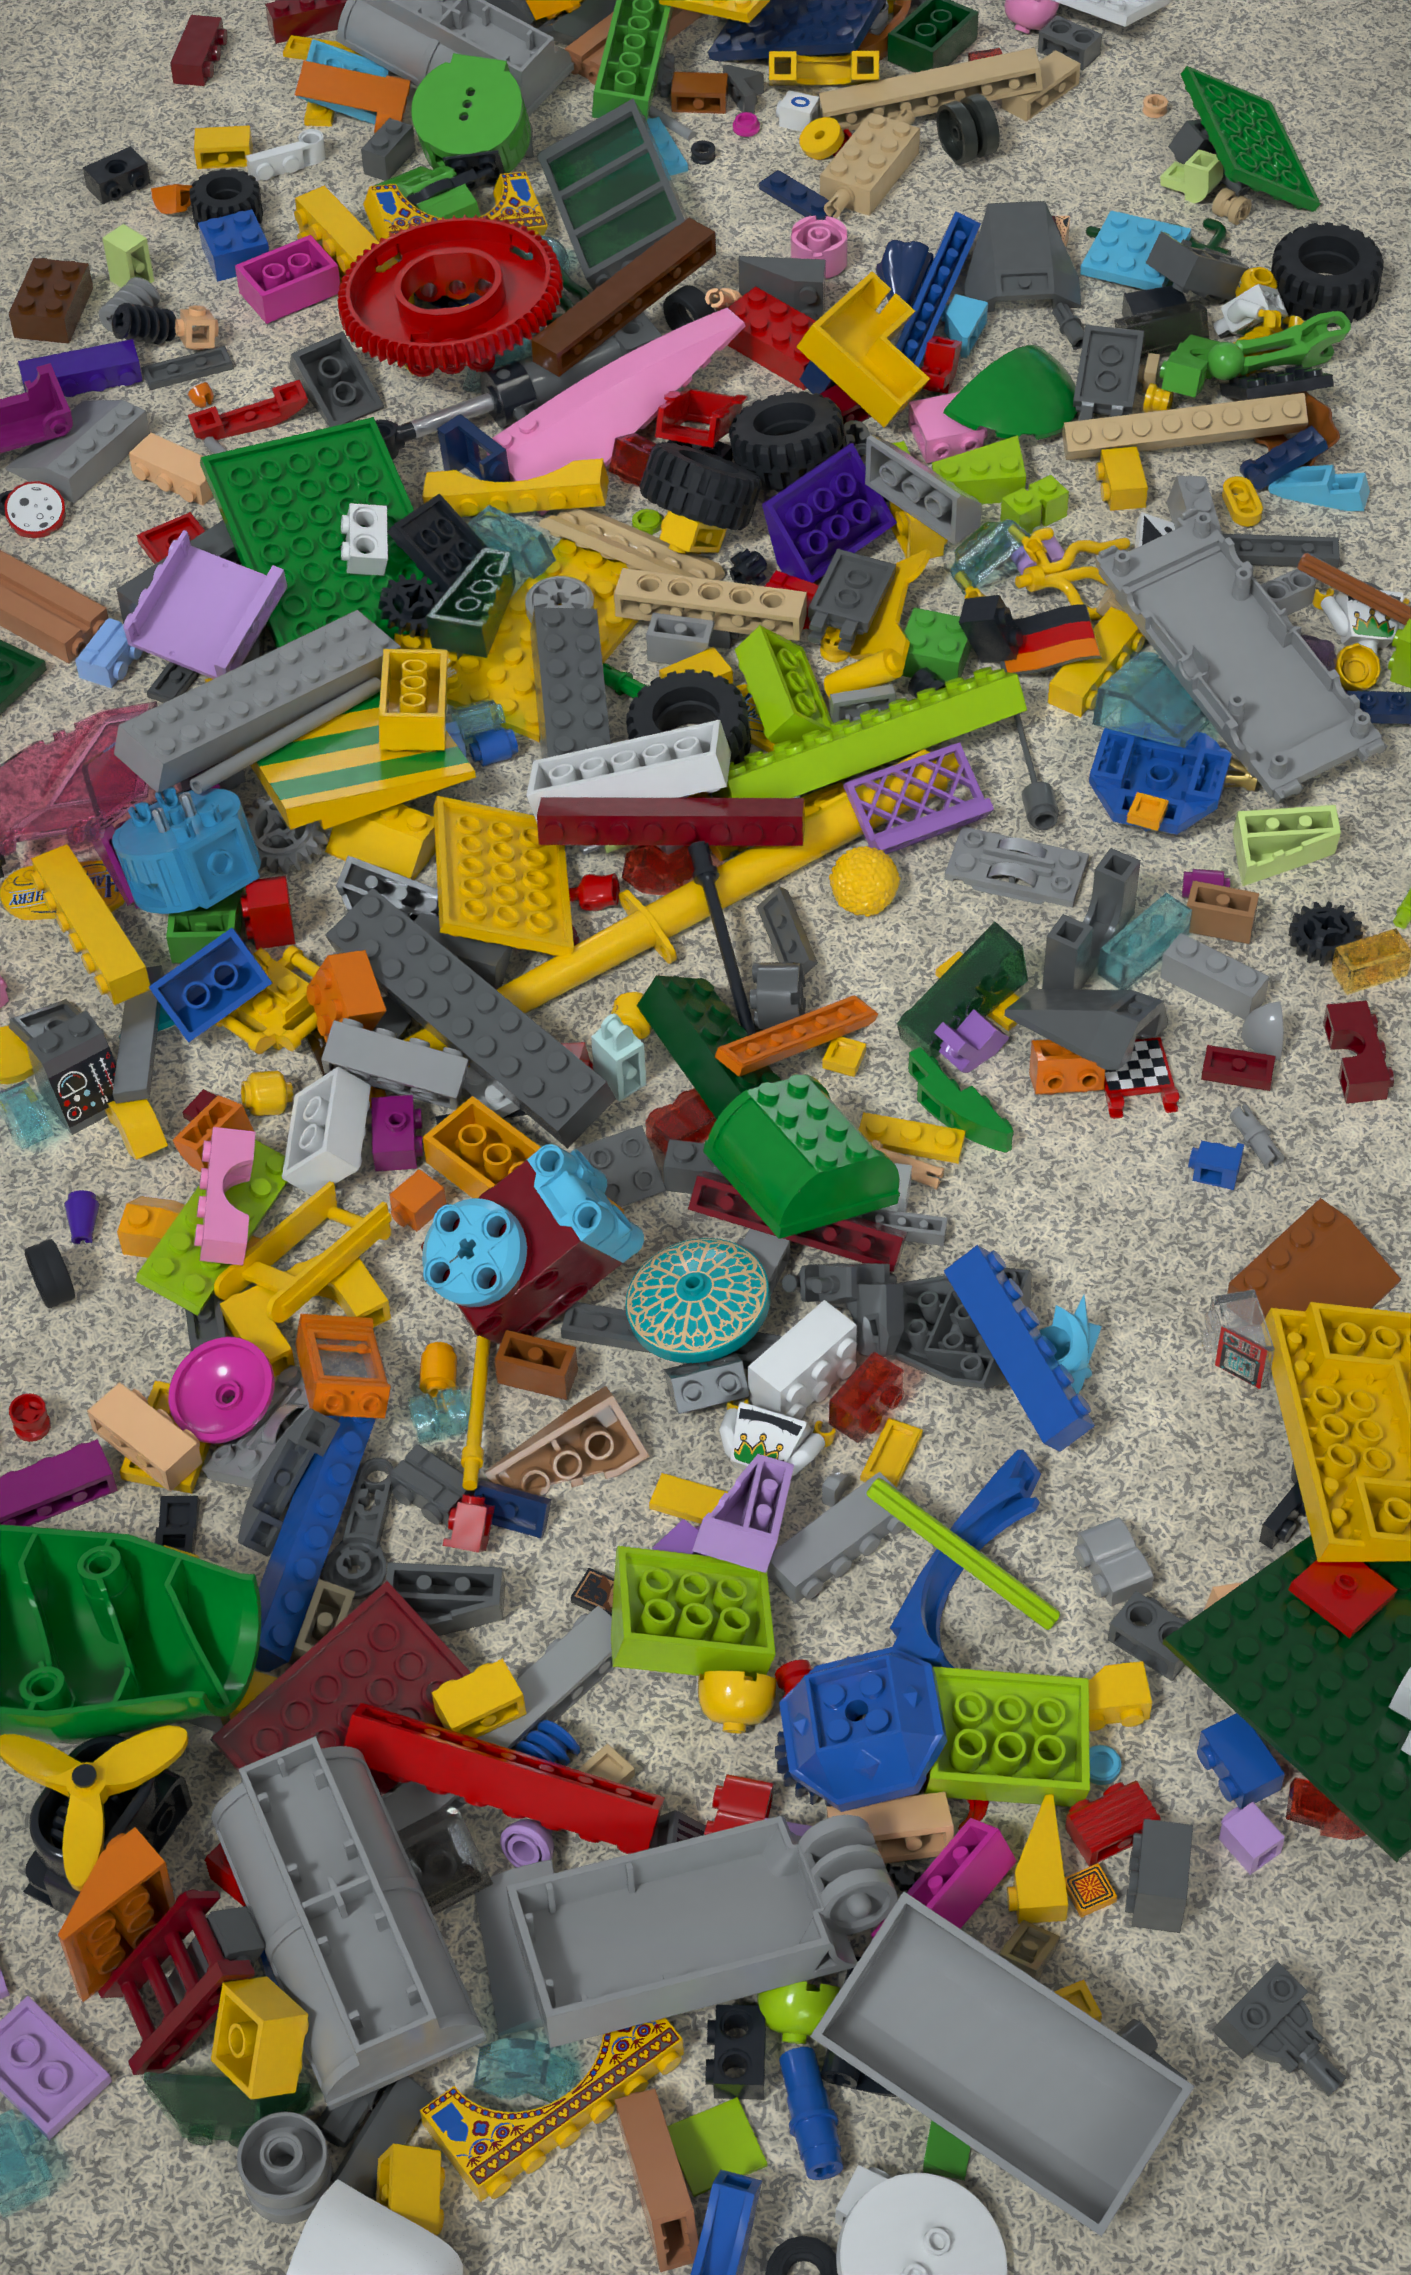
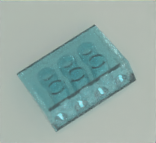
M1152 652L1137 653L1098 688L1092 725L1185 748L1210 721L1165 662L1158 658L1157 654Z

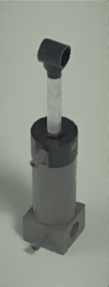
M642 312L560 377L534 363L533 357L529 356L482 372L480 375L482 395L401 425L382 419L375 422L392 460L398 456L399 449L405 447V442L437 431V428L459 414L470 419L489 412L498 426L504 429L585 377L662 335L645 313Z

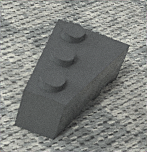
M387 1563L386 1581L392 1585L437 1636L503 1620L506 1583L502 1567Z

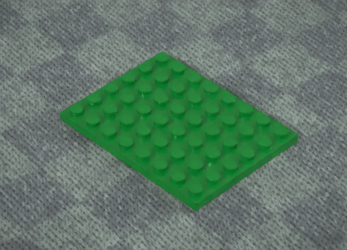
M374 417L201 457L200 466L242 566L264 575L268 574L272 565L284 569L287 588L266 622L277 648L356 610L361 612L394 640L395 633L398 634L399 628L395 626L389 629L387 627L389 619L381 620L380 618L382 610L378 609L382 588H387L390 579L397 582L401 574L408 580L411 574L414 573L416 580L419 581L426 575L417 568L403 549L396 545L394 539L388 533V560L384 576L347 573V561L341 560L342 542H346V534H341L342 515H347L350 503L387 506V531L395 523L414 511ZM427 578V584L431 585L433 583ZM444 597V602L447 603L446 614L443 624H438L437 631L453 628L461 624L462 618L454 600L449 602ZM428 629L427 634L433 633V631ZM404 631L403 634L409 635V632ZM416 632L415 636H421L420 632Z

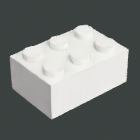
M338 1066L295 1095L282 1173L283 1180L310 1195H314L329 1181L335 1185L359 1170L362 1163V1144L366 1135V1116L370 1107L369 1095L371 1085Z
M823 1300L748 1366L749 1405L801 1420L806 1412V1408L814 1400L816 1402L824 1400L829 1394L833 1383L839 1378L842 1380L847 1379L855 1370L857 1325L827 1301Z

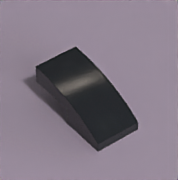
M198 1496L160 1497L159 1527H156L155 1535L156 1544L166 1545L195 1554L200 1506Z

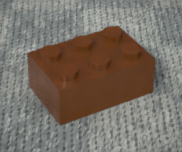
M33 258L9 311L14 338L69 344L93 290L89 263Z

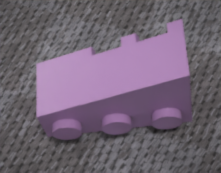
M757 1454L736 1479L735 1485L728 1493H724L711 1513L708 1512L703 1518L692 1551L766 1573L778 1540L794 1464Z

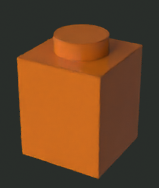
M420 1169L389 1194L393 1219L400 1226L405 1227L408 1225L416 1232L434 1218L439 1208L447 1205L444 1187Z

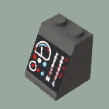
M87 1011L25 1042L38 1091L71 1135L107 1117L105 1109L109 1108L108 1103L114 1101L113 1087L116 1062L103 1031Z

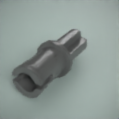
M1057 303L1056 307L1052 309V313L1060 325V333L1066 335L1073 350L1081 349L1084 337L1081 320L1073 315L1067 304Z

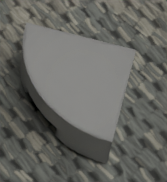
M840 1472L835 1473L834 1476H828L822 1484L823 1504L830 1507L837 1504L850 1484L851 1477Z

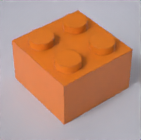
M366 950L328 955L307 986V999L309 1004L314 1007L317 1015V1028L320 1035L324 1036L326 1043L333 1020L342 1022L343 1018L352 1019L362 1023L363 1029L373 1031L387 1011Z

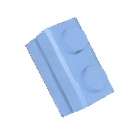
M111 618L104 622L75 660L79 678L112 688L118 680L125 678L128 666L134 659H139L143 651L128 645L123 629L124 624Z

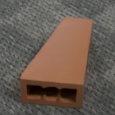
M656 2089L635 2092L615 2099L618 2123L659 2270L664 2272L694 2263L699 2244L694 2209Z

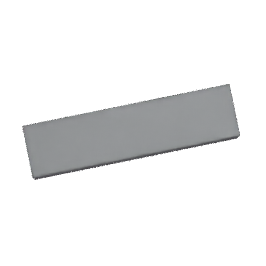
M880 1209L857 1216L908 1232L905 1241L944 1246L947 1230V1218Z

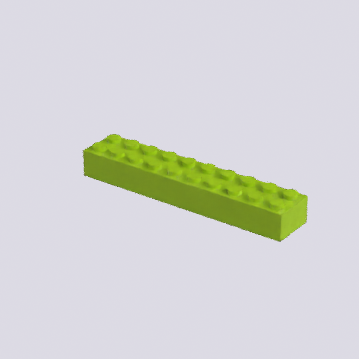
M991 667L982 668L973 672L974 677L966 680L963 677L951 679L945 682V688L937 691L935 688H928L917 692V698L909 701L906 698L894 700L888 703V709L882 711L871 709L859 714L860 719L852 722L849 719L837 721L831 724V730L822 733L821 730L805 733L802 735L803 740L793 744L791 740L780 742L773 746L774 751L763 754V751L750 753L744 756V762L734 765V762H730L727 787L713 792L712 796L713 798H793L1027 711L1018 674L1005 672L1004 669L992 670Z

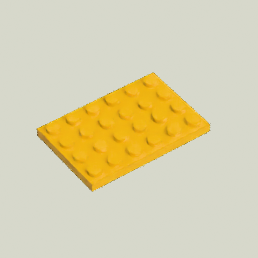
M437 796L433 806L440 933L481 940L486 943L511 946L517 949L547 953L552 956L572 954L574 941L565 845H539L538 828L534 815Z

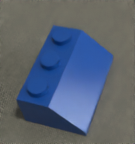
M232 927L149 986V989L188 1043H190L270 986L272 981Z

